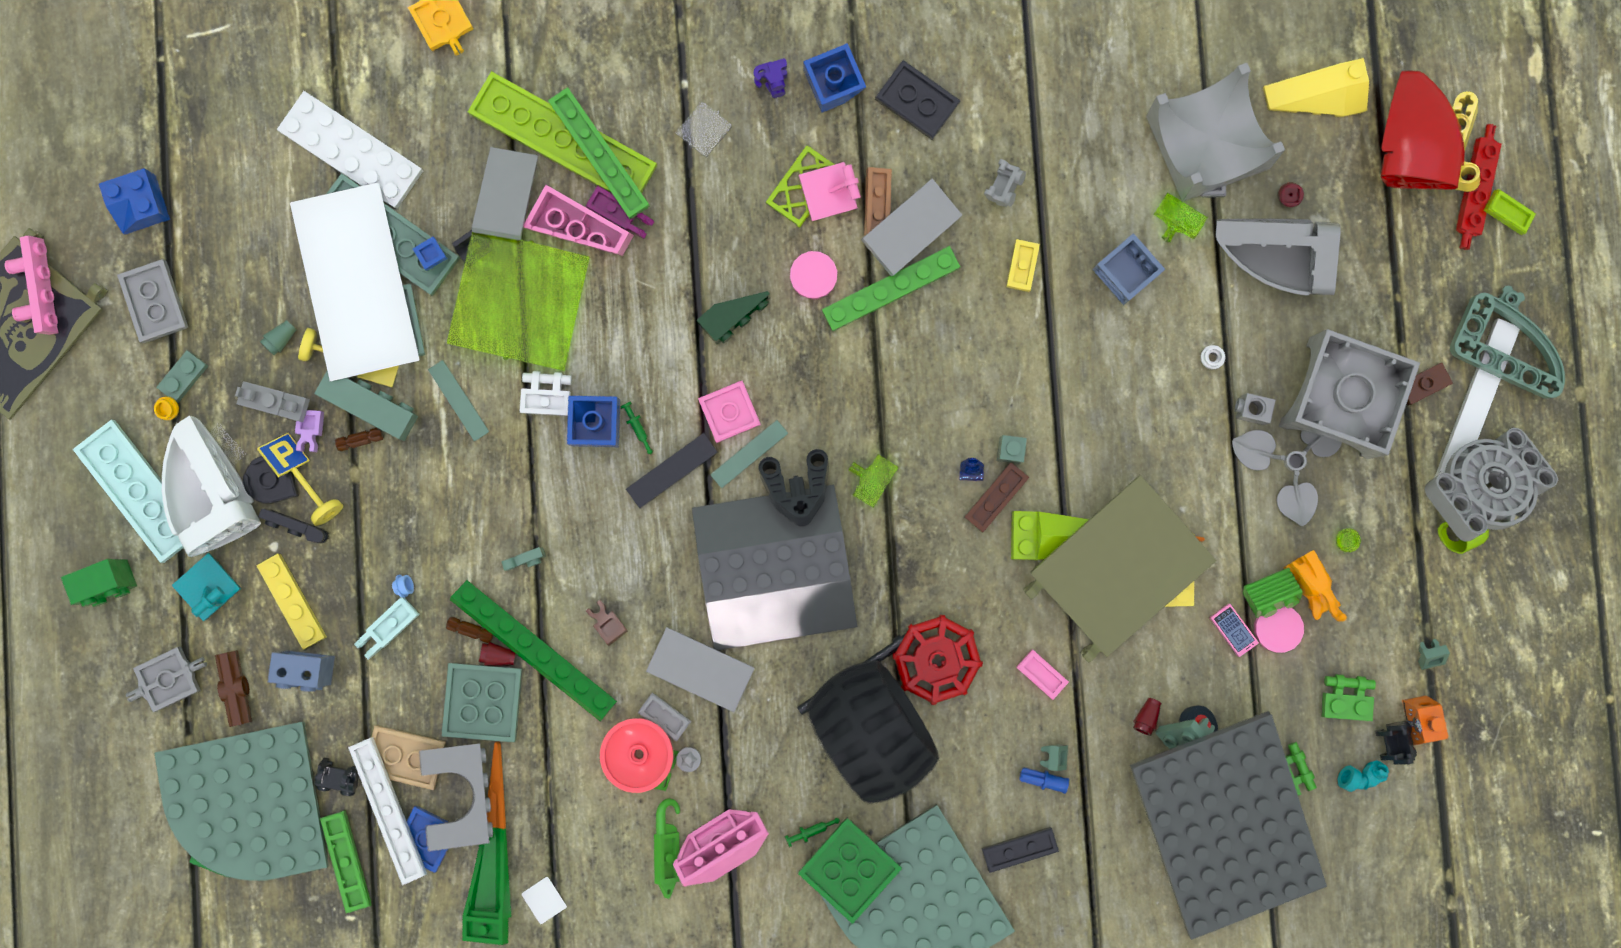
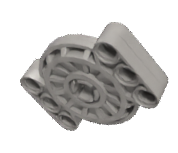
M1511 428L1496 440H1474L1457 450L1449 459L1445 473L1439 474L1425 485V493L1460 540L1471 541L1485 533L1487 529H1507L1523 521L1533 511L1538 495L1554 487L1558 482V477L1525 432L1519 428ZM1490 481L1493 487L1488 489L1486 484Z

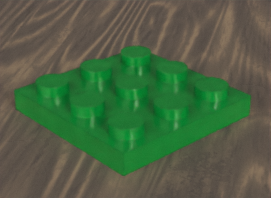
M847 817L798 871V875L853 924L902 870V867Z

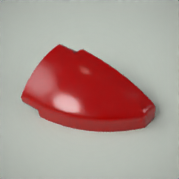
M1402 71L1395 88L1381 149L1383 152H1388V154L1384 155L1380 177L1387 186L1392 188L1457 189L1461 166H1464L1465 151L1462 130L1456 113L1446 95L1426 74L1421 71Z

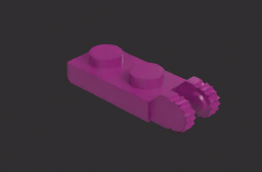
M599 186L596 187L585 205L586 208L626 231L629 230L642 239H645L647 234L644 230L632 225L635 217L649 226H652L655 222L643 213H639L632 219H629L613 194Z

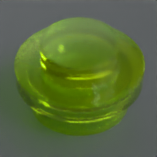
M1346 528L1337 534L1336 544L1343 552H1354L1359 548L1361 538L1357 531Z

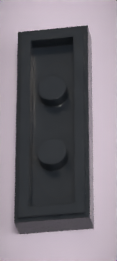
M1051 827L981 848L989 873L1059 852Z

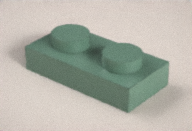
M186 350L156 388L179 403L208 368V365L191 351Z

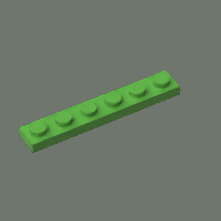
M567 87L549 99V104L628 218L632 219L650 207L569 88Z
M948 246L898 271L892 277L890 275L822 309V312L833 332L960 269V265L951 247Z

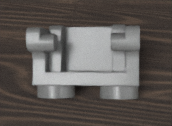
M1000 159L997 171L998 176L993 186H990L989 190H985L984 195L988 200L995 202L997 205L1011 207L1016 198L1014 191L1017 184H1023L1026 172Z

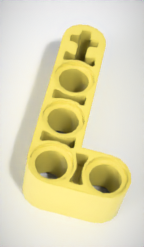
M1472 92L1460 93L1453 105L1460 125L1465 127L1462 130L1464 151L1478 114V99ZM1466 104H1469L1466 109V115H1464L1463 108L1466 107ZM1464 161V166H1461L1459 184L1456 190L1470 192L1478 188L1480 184V170L1476 164ZM1466 174L1475 176V178L1469 181L1462 179Z

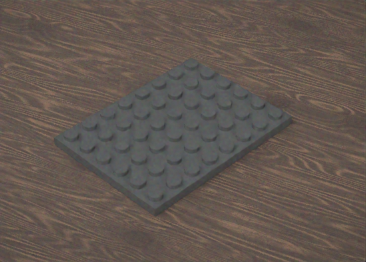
M1269 711L1130 765L1187 934L1191 940L1327 887L1274 719Z

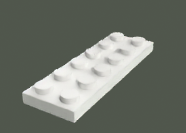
M305 91L302 92L277 128L280 133L360 186L379 183L383 201L396 210L423 172L420 167Z

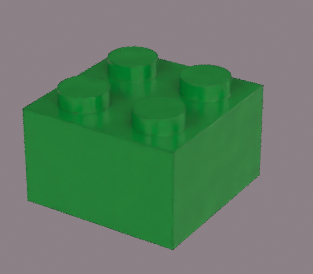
M105 559L61 577L70 604L81 605L82 607L90 605L92 607L100 606L107 603L106 598L113 596L119 598L130 594L129 589L137 587L127 559Z

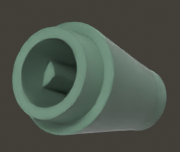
M286 320L264 334V338L260 343L273 355L277 352L281 353L297 330Z

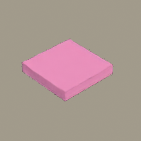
M743 381L698 398L716 443L761 425Z

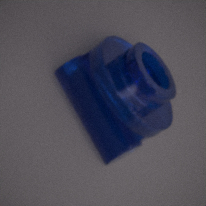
M968 458L962 461L960 464L959 480L983 481L984 464L976 458Z

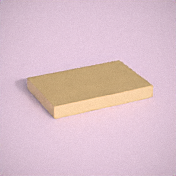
M375 725L372 737L389 779L435 790L439 774L421 776L419 751L446 748L447 742Z

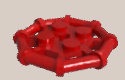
M941 614L939 617L915 625L910 624L892 658L895 659L902 682L901 688L930 702V705H936L938 702L968 694L969 686L979 668L983 666V661L980 660L973 636L975 634L974 631L953 622ZM931 629H938L937 635L925 639L920 634ZM948 629L960 637L953 641L949 637L944 636L945 631ZM914 638H916L920 643L915 647L914 654H906ZM966 644L970 659L963 658L960 647ZM937 654L940 657L944 656L941 666H937L936 663L932 664V660ZM906 662H913L916 674L912 677L909 675ZM963 666L969 667L960 682L957 679L960 669ZM920 680L930 683L932 685L931 691L920 687L917 683ZM953 682L955 687L939 692V686Z

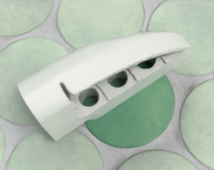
M188 416L177 423L172 430L163 460L162 498L167 522L172 534L178 536L187 555L193 557L219 548L248 534L259 527L261 521L251 505L254 500L247 494L242 479L202 422L193 416Z

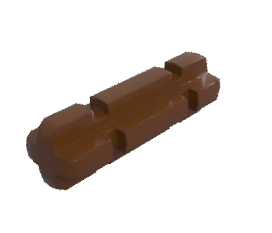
M376 427L370 429L369 432L365 430L348 435L347 438L335 439V444L338 451H345L349 447L355 448L370 444L371 441H381L384 439L382 430Z
M450 617L447 621V630L458 631L459 634L474 639L480 638V641L489 643L493 639V635L485 628L482 629L481 626L466 621L460 622V619Z

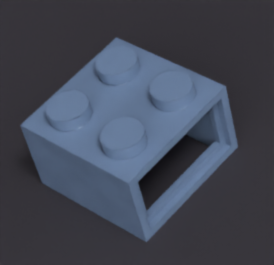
M1133 233L1092 270L1117 299L1125 305L1160 275L1165 268Z
M288 650L272 652L268 682L276 683V688L282 689L301 686V691L315 692L316 690H323L324 686L331 685L335 656ZM309 671L311 677H305L304 673Z

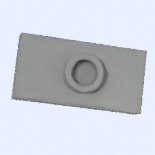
M653 692L637 712L645 719L658 724L676 742L691 723V720Z

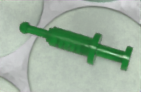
M631 401L620 406L621 409H625L630 419L626 423H630L638 440L643 442L647 453L652 454L653 450L646 441L647 435L639 421L641 416L635 417L630 407Z
M835 818L827 823L820 822L806 829L800 827L799 834L791 837L785 836L786 842L789 847H792L791 843L803 839L806 843L808 838L826 831L827 827L833 824H838L840 819Z

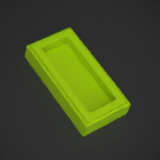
M1500 189L1493 191L1483 210L1520 235L1527 233L1536 215L1535 212Z

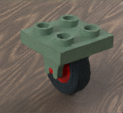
M1196 705L1186 708L1181 713L1178 723L1159 726L1155 734L1163 741L1166 747L1172 749L1218 731V724L1215 716L1207 707Z

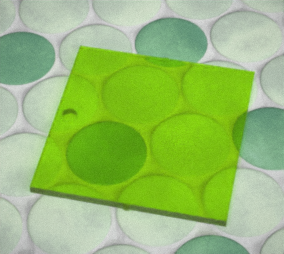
M472 232L446 344L500 356L504 360L513 359L564 371L590 257L537 244L533 240H516Z

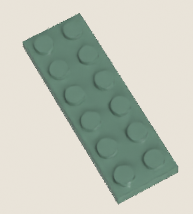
M341 173L327 194L360 186ZM384 204L399 273L433 296L460 257L439 243L448 259L426 271L413 248L430 239L431 236Z

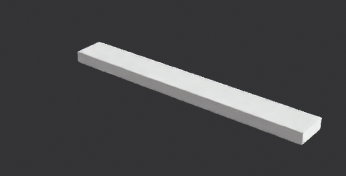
M1499 318L1495 319L1486 345L1510 355L1520 329L1514 324ZM1483 351L1480 361L1483 364H1487L1490 361V355ZM1504 361L1501 364L1502 372H1504L1507 361ZM1476 367L1435 477L1445 473L1449 459L1457 450L1465 444L1478 440L1501 378Z

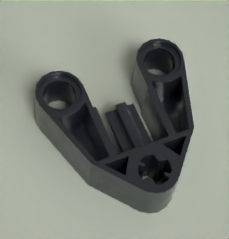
M821 449L812 450L807 455L809 495H806L803 477L793 476V478L789 479L791 497L787 498L779 461L773 457H766L759 463L761 481L775 508L798 526L808 525L824 502L829 461L827 453ZM816 461L823 462L819 467L812 465ZM768 469L776 470L773 474L765 473ZM799 510H804V513L799 514Z

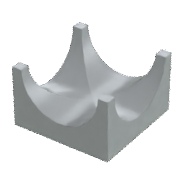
M1247 63L1239 65L1227 77L1197 93L1176 99H1168L1166 93L1156 96L1146 116L1182 202L1269 170L1285 151L1282 141L1278 143L1270 141L1256 120L1249 97L1248 79L1251 71Z
M1328 329L1310 337L1306 347L1311 349V357L1304 383L1294 404L1287 414L1281 418L1278 427L1286 430L1294 429L1312 432L1338 440L1360 451V456L1366 459L1389 455L1420 362Z

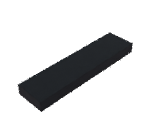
M703 433L630 485L626 490L639 509H641L718 452Z

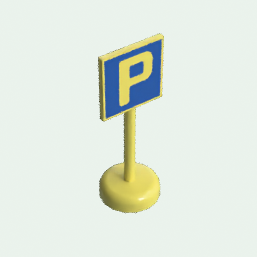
M289 433L258 447L257 450L278 478L291 471L317 504L318 508L311 515V521L315 526L328 522L343 509V504L336 499L323 503L298 471V467L308 463L310 460L304 452L296 451L297 443Z

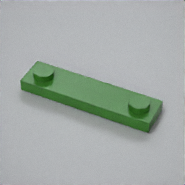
M346 810L320 818L345 912L350 913L370 907L372 903Z

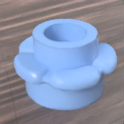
M397 575L396 580L392 583V588L396 595L405 598L413 593L414 584L410 576Z

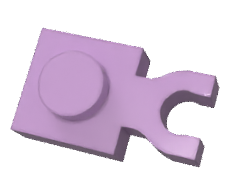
M307 410L304 422L296 421L295 434L301 435L296 445V451L304 452L305 444L309 443V451L317 453L318 444L315 438L316 436H322L324 412Z

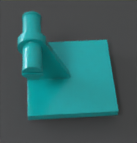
M207 553L172 584V587L192 608L191 612L203 621H206L242 589L210 553Z

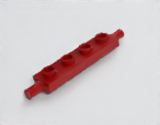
M1487 124L1484 137L1475 139L1470 163L1476 164L1479 167L1480 184L1475 190L1470 192L1464 191L1456 226V231L1462 234L1459 248L1463 250H1470L1472 237L1482 235L1487 213L1483 210L1491 196L1502 145L1494 140L1497 128L1494 124ZM1468 174L1466 181L1472 180L1475 176Z

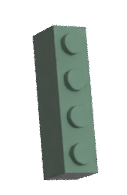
M326 371L314 393L315 395L397 439L406 440L418 418V415L412 413L413 407L403 402L399 405L391 402L392 396L381 390L376 394L370 390L372 387L370 384L360 379L357 383L350 380V377L330 381L328 371Z

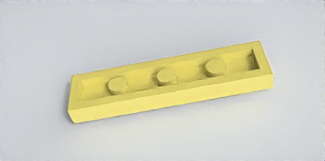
M276 554L258 564V570L302 649L306 650L327 638L282 555Z

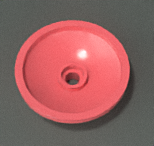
M642 718L628 719L615 725L606 734L600 749V763L607 779L617 788L631 793L646 792L657 787L668 776L673 764V747L669 736L658 724ZM638 749L643 751L644 755L642 758L636 757Z

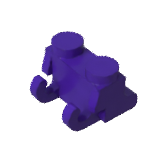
M783 58L758 65L753 71L755 85L761 88L762 84L759 81L761 78H765L767 80L765 86L772 95V98H778L786 94L784 89V78L787 77L786 59Z

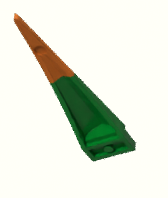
M497 741L494 743L488 790L491 812H487V822H492L493 837H489V843L479 844L470 889L462 916V941L505 945L508 944V918L511 917L501 743Z

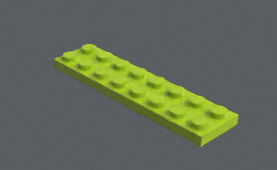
M491 71L469 108V115L610 192L552 106ZM599 131L642 193L658 166L657 163Z

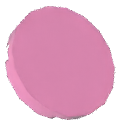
M809 251L801 254L794 260L790 269V281L794 290L799 295L811 299H820L827 296L833 290L837 282V269L835 263L828 255L817 251Z
M1282 607L1268 618L1263 616L1256 618L1254 634L1265 649L1276 653H1285L1294 649L1301 642L1304 634V623L1300 615L1293 608Z

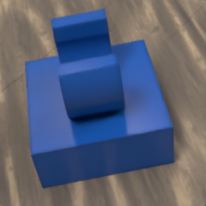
M434 236L413 248L426 271L448 259Z

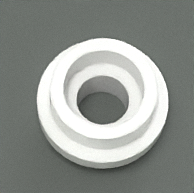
M1216 345L1206 347L1201 353V362L1208 369H1217L1225 361L1224 351ZM1209 354L1216 356L1215 362L1209 360Z

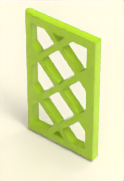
M806 145L767 199L766 204L795 223L797 227H801L809 216L805 197L804 202L790 204L788 191L802 189V186L788 187L787 181L794 172L803 174V171L818 170L835 164ZM807 153L815 157V165L802 167L801 162ZM785 192L787 205L779 206L773 202L778 193ZM805 206L806 211L800 220L792 215L791 208Z

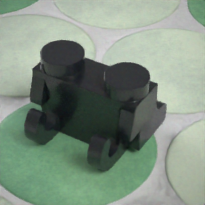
M1409 722L1386 724L1387 730L1379 729L1375 731L1376 736H1384L1387 753L1380 754L1381 760H1393L1394 765L1414 763L1417 751L1412 746L1410 736L1412 726Z
M324 757L319 763L317 774L315 775L316 788L319 791L340 790V793L344 796H353L358 787L359 780L356 766L348 767L347 770L333 767L334 762Z

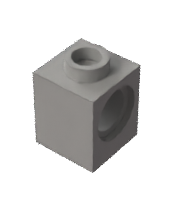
M1249 393L1241 395V398H1238L1235 404L1236 419L1260 425L1270 424L1276 400ZM1250 403H1254L1257 406L1258 412L1256 415L1249 411Z

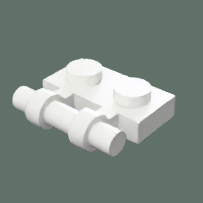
M541 371L523 373L522 381L531 383V389H521V414L568 416V396L571 395V392L561 391L562 384L571 385V375H563L562 372L541 374ZM540 384H553V390H540Z

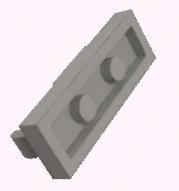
M243 381L241 388L237 387L235 394L238 397L236 403L238 405L299 422H304L310 399L245 381Z

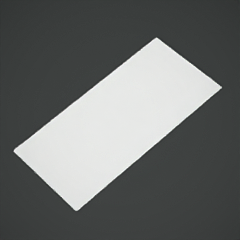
M379 183L291 202V210L329 380L335 381L419 361Z

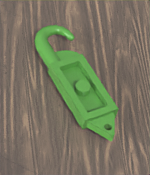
M668 798L659 804L656 811L654 884H658L664 898L670 899L676 882H680L673 866L675 859L679 855V832L674 825L666 823V809L668 806H673L676 814H679L680 806L677 801Z

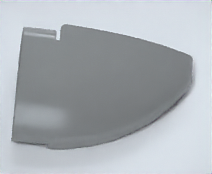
M1217 219L1216 239L1228 256L1251 276L1269 286L1294 294H1335L1341 227L1338 222H1315L1314 224L1309 219Z

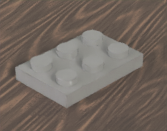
M161 259L117 275L140 343H146L189 328L166 260Z

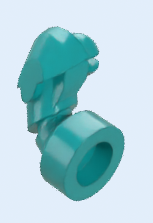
M1378 760L1367 763L1362 773L1359 769L1348 765L1340 771L1337 783L1340 788L1348 792L1356 789L1367 790L1368 788L1375 787L1380 782L1386 781L1389 769Z

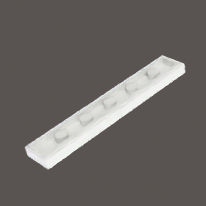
M374 738L366 739L348 747L402 885L427 875Z

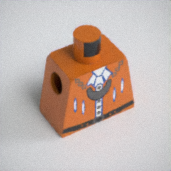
M1428 696L1402 700L1406 721L1412 726L1410 734L1412 746L1448 739L1446 722L1440 703Z

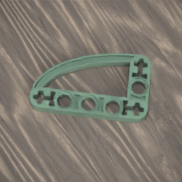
M1480 293L1470 299L1451 341V354L1457 359L1541 398L1550 399L1558 397L1564 388L1565 371L1556 348L1542 330L1520 311L1489 293ZM1483 299V304L1486 307L1480 309V304L1477 302ZM1493 311L1513 323L1532 340L1542 353L1548 365L1549 373L1480 342ZM1470 319L1475 320L1478 324L1476 332H1471L1467 328V322ZM1461 343H1465V348L1469 350H1475L1473 353L1470 351L1461 352V347H1459L1458 345ZM1482 351H1486L1490 355V361L1487 364H1483L1479 360V354ZM1504 361H1508L1511 364L1512 369L1509 374H1505L1501 370V364ZM1525 371H1529L1533 375V382L1531 384H1526L1523 381ZM1552 383L1551 388H1553L1554 391L1548 392L1549 388L1543 385L1538 386V384Z

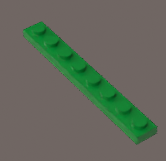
M468 580L451 596V602L600 722L616 704L617 701Z

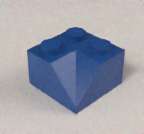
M848 43L803 61V71L821 113L846 103L866 89Z
M143 168L99 183L105 206L124 235L170 220L156 175Z
M568 396L567 444L572 447L619 448L620 399L611 396Z

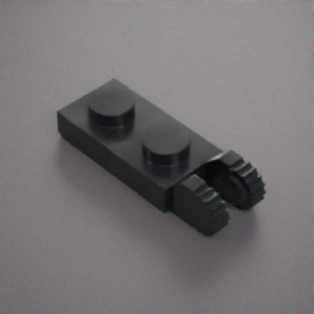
M264 508L259 513L258 517L265 519L264 524L277 529L280 525L288 528L287 533L298 537L305 534L306 539L310 542L325 543L329 539V533L325 529L322 530V528L285 514Z

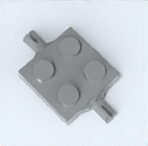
M176 647L133 668L138 679L139 688L127 692L126 697H130L127 700L133 702L143 696L148 701L152 712L164 709L201 691L195 679V671L206 667L207 662H204L206 660L204 657H201L190 663L186 659L182 648Z

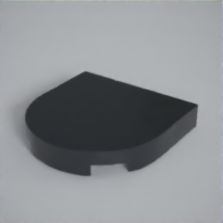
M262 456L252 460L243 475V485L247 494L258 502L272 504L299 496L293 473L290 471L278 478Z

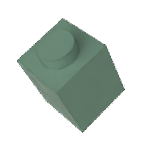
M1007 435L999 437L996 461L1012 462L1015 464L1023 463L1027 438Z

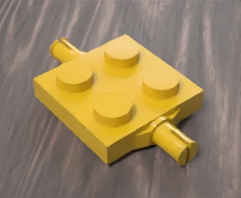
M419 0V2L408 7L431 51L450 44L455 55H460L457 48L461 54L464 52L458 39L473 30V27L458 0Z

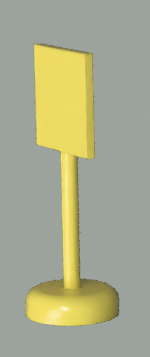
M306 329L299 349V360L308 361L314 350L323 352L322 346L316 344V330ZM399 365L357 375V378L393 387Z

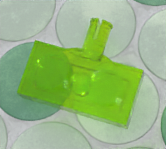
M1168 192L1153 214L1163 220L1168 226L1162 239L1165 240L1167 238L1166 242L1169 243L1176 232L1184 233L1190 238L1195 239L1208 218Z
M877 454L872 464L866 469L853 461L848 470L860 478L859 484L852 495L874 508L897 471L898 466Z

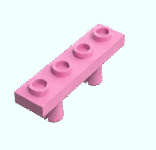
M33 236L20 237L22 257L5 261V269L9 274L25 272L30 305L13 308V318L19 322L32 319L34 333L56 334L58 333V319L55 315L54 294L51 289L50 270L46 256L47 248L44 244V239Z

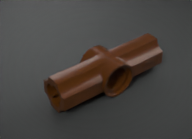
M238 650L215 655L220 679L217 684V690L220 700L225 704L229 727L252 722L247 698L250 688L247 678L242 673Z

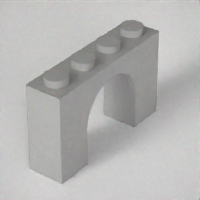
M480 744L419 751L421 776L456 773L468 781L473 793L471 807L462 818L453 822L425 825L427 851L489 843V837H493L492 822H487V812H491L490 799L489 797L485 798L484 788L488 787V775L483 773L482 763H486L485 748H480Z

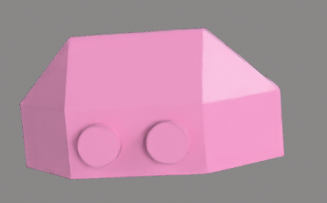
M729 809L687 835L673 866L683 886L713 882L755 856L769 833L757 812Z

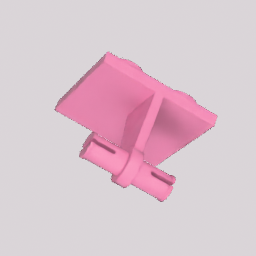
M842 162L798 175L811 221L857 209L855 199L861 198L857 186L859 181L858 178H855L852 164L845 166V163Z

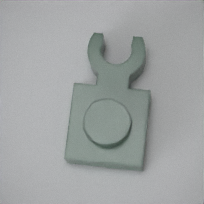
M538 547L501 561L504 571L525 564L529 568L542 563L541 558L546 557L543 547Z

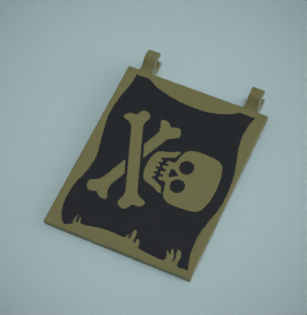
M31 228L23 235V237L44 238L38 231H33ZM16 236L0 252V413L9 420L13 418L103 310L97 305V302L108 293L105 287L94 283L89 288L88 294L85 295L48 264L51 289L54 294L55 315L58 319V333L51 335L34 333L32 319L19 322L14 320L12 315L13 308L30 305L25 272L9 274L5 269V261L22 257L20 239Z

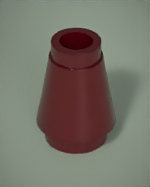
M491 642L488 644L482 643L479 662L485 663L484 666L514 664L515 653L511 649Z
M1148 698L1133 720L1135 723L1133 729L1151 736L1153 731H1156L1162 703L1156 699Z

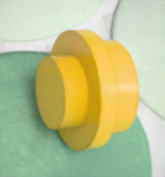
M165 396L157 400L154 405V412L158 418L168 421L177 417L179 406L175 399Z

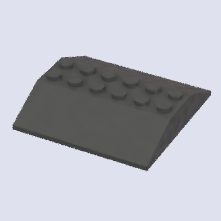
M834 485L826 486L824 502L812 521L806 526L795 525L775 508L769 495L692 508L698 559L714 649L722 650L858 627ZM805 489L806 495L810 494V489ZM786 492L787 498L791 497V492ZM799 510V514L804 513V510Z

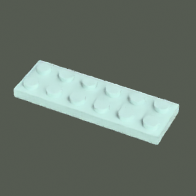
M111 419L73 449L160 563H165L184 548L178 536L172 534L167 522L162 498V480L115 420Z

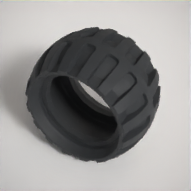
M874 660L859 663L837 673L819 688L807 705L810 722L828 757L851 790L863 802H867V804L887 801L911 790L931 772L940 759L933 739L910 699L880 661Z

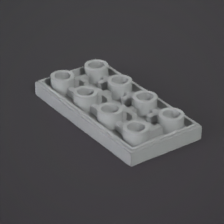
M490 147L472 224V232L521 240L537 168L538 155Z
M932 178L865 235L861 241L892 277L956 222L962 214Z
M666 627L646 672L735 712L755 667Z

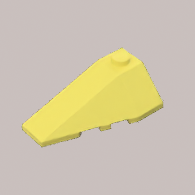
M1364 58L1266 85L1263 87L1268 110L1294 113L1299 111L1315 115L1330 114L1336 117H1345L1367 111L1369 78Z

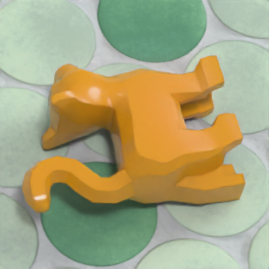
M1314 550L1283 567V569L1290 568L1295 580H1297L1303 591L1302 594L1308 599V608L1312 611L1315 620L1320 619L1321 615L1328 610L1338 622H1344L1347 619L1346 614L1338 608L1341 604L1331 590L1332 580Z

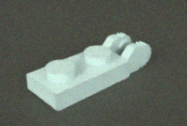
M401 597L366 629L367 632L354 645L357 648L363 647L372 637L377 643L364 655L369 660L382 648H385L420 614L405 598Z

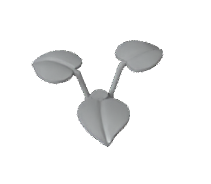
M1253 430L1234 438L1232 446L1235 455L1247 468L1258 471L1265 470L1270 464V458L1283 460L1285 467L1290 471H1294L1293 486H1285L1279 491L1277 506L1280 512L1300 526L1306 525L1316 511L1318 494L1315 487L1310 483L1306 482L1298 485L1299 470L1303 469L1307 463L1305 455L1311 449L1316 456H1332L1339 450L1342 442L1316 433L1301 431V439L1307 444L1302 452L1294 451L1284 456L1272 454L1276 448V443L1272 435L1266 431Z

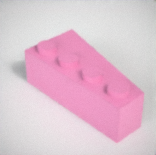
M545 185L524 223V228L620 256H623L634 236Z

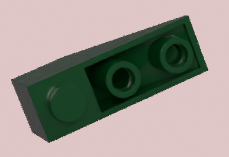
M766 291L714 304L697 319V322L716 344L720 342L724 344L734 335L732 333L734 329L738 326L744 327L752 319L750 317L751 314L756 310L761 312L770 303L768 301L770 293Z

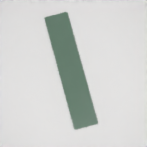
M442 360L429 368L428 371L472 439L476 441L487 434L489 430L445 362Z
M776 420L711 474L712 478L723 488L785 437L788 432Z

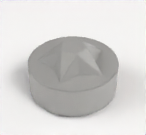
M693 747L681 749L676 758L677 765L685 772L696 770L701 763L699 751Z

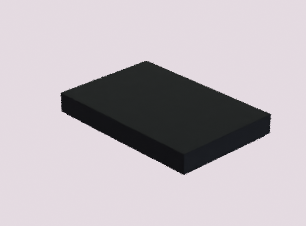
M902 60L875 97L876 101L931 140L935 138L960 103L958 98L904 60Z

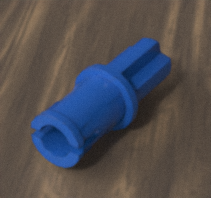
M1024 767L1019 776L1021 782L1040 786L1042 790L1047 788L1066 794L1069 786V778L1049 774L1046 770L1040 772Z

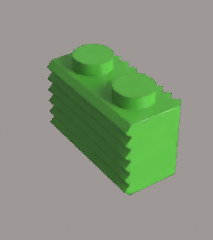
M1290 568L1245 585L1243 589V595L1256 618L1260 616L1268 618L1282 607L1292 608L1300 602L1299 600H1301L1303 593Z

